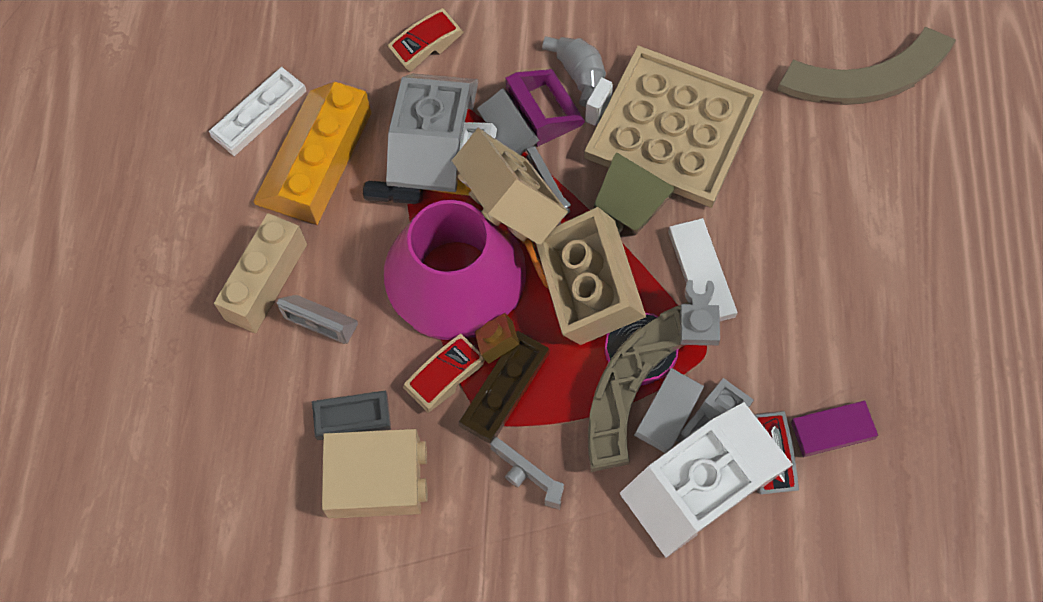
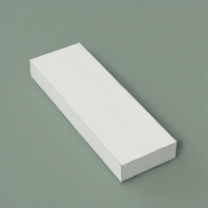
M280 67L209 130L211 137L233 156H236L306 92L305 85L283 67Z
M704 219L670 226L668 233L686 284L688 280H693L694 292L704 294L707 281H712L714 293L708 305H719L720 321L735 318L738 312Z

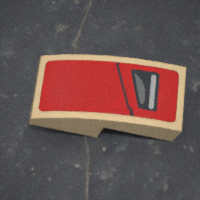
M442 8L406 29L389 43L388 47L405 68L411 72L434 50L441 54L464 32L446 10Z
M460 333L427 360L404 383L403 388L429 413L453 395L457 385L484 365L485 359Z

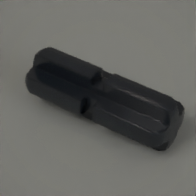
M367 181L363 185V198L368 201L389 202L393 200L394 203L419 204L423 197V189L387 186L386 182Z

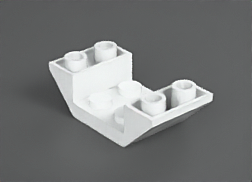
M745 402L713 418L650 464L620 492V495L667 558L696 537L697 533L759 487L762 488L793 464Z

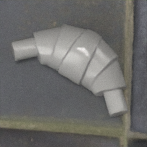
M545 36L542 49L557 52V59L562 62L570 77L577 84L578 90L582 92L579 104L586 107V103L600 79L606 76L599 51L581 38L561 37L560 39Z

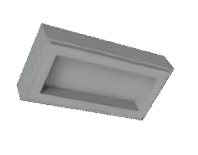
M504 88L477 108L486 123H493L497 128L496 140L516 153L522 155L527 151V148L532 147L539 141L514 100Z

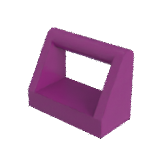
M552 69L516 72L505 77L506 91L510 94L539 139L536 143L537 147L573 131L585 123L584 118ZM547 85L566 116L546 118L530 91Z

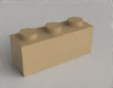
M267 213L214 302V305L225 321L256 334L307 246L298 225Z

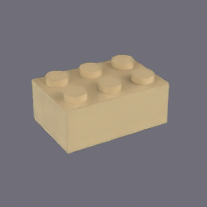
M480 128L475 130L452 159L453 164L460 172L457 177L471 189L469 195L478 204L483 206L484 209L481 213L484 217L497 226L501 222L507 225L509 231L522 241L529 238L541 245L568 213L526 158Z
M599 207L556 226L541 245L536 243L563 336L582 345L646 317L615 220Z

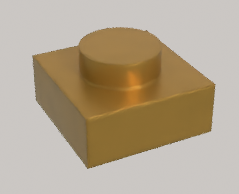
M506 313L501 314L494 320L488 321L475 331L480 354L488 363L520 345L513 321Z

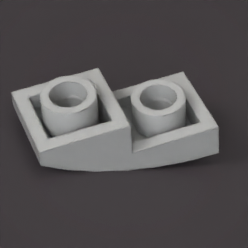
M671 368L634 436L664 453L670 451L704 386Z

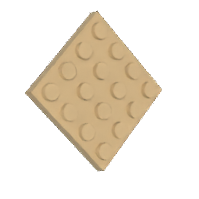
M637 46L584 151V158L609 168L617 152L675 187L673 193L712 208L760 103L763 91Z

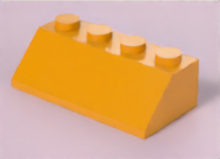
M335 81L309 91L253 201L255 205L318 225L370 118L371 109L366 91Z

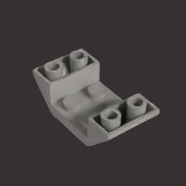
M414 73L402 77L388 132L387 186L456 192L459 180L457 176L460 172L453 164L452 159L460 151L467 109L473 110L478 79Z

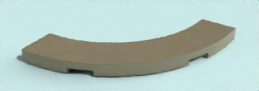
M925 27L913 44L902 53L883 63L859 69L839 70L820 68L793 59L777 91L811 102L819 103L820 100L840 102L841 105L863 104L883 100L914 87L917 82L933 73L945 60L956 39Z
M681 305L661 313L659 317L636 330L622 344L604 370L594 394L589 418L588 455L591 472L629 465L627 422L630 408L637 391L651 370L672 352L684 346L680 343Z

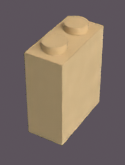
M416 429L325 433L323 444V512L329 519L421 514V502H427L428 497L426 478L420 479V464H427L426 441H420Z

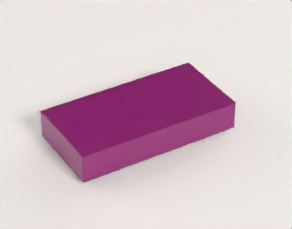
M866 401L793 418L791 421L803 458L875 440L879 436Z

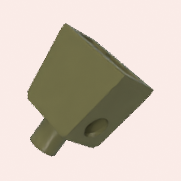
M616 152L595 201L594 208L599 207L615 220L619 234L625 228L637 235L671 197L675 187Z

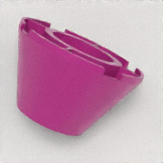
M457 200L435 202L422 209L394 240L387 254L384 266L386 293L398 316L400 315L413 326L414 330L429 337L442 340H452L460 333L466 339L476 337L475 331L485 323L494 320L503 313L508 315L512 309L515 310L523 295L526 283L525 257L515 235L502 222L497 226L486 219L481 210ZM447 243H466L482 252L473 264L457 271H438L423 264L430 252Z

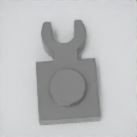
M693 280L687 281L684 294L690 304H682L680 308L681 345H719V305H708L714 293L712 281H707L704 294L695 293L693 290Z

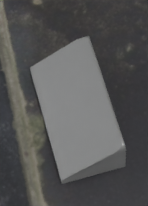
M298 295L279 298L277 301L278 308L284 319L343 344H348L358 325L356 319Z

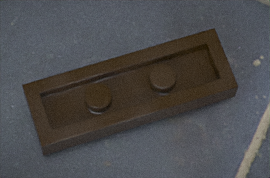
M519 331L516 334L520 345L500 357L459 421L461 428L489 444L498 436L550 354V348Z

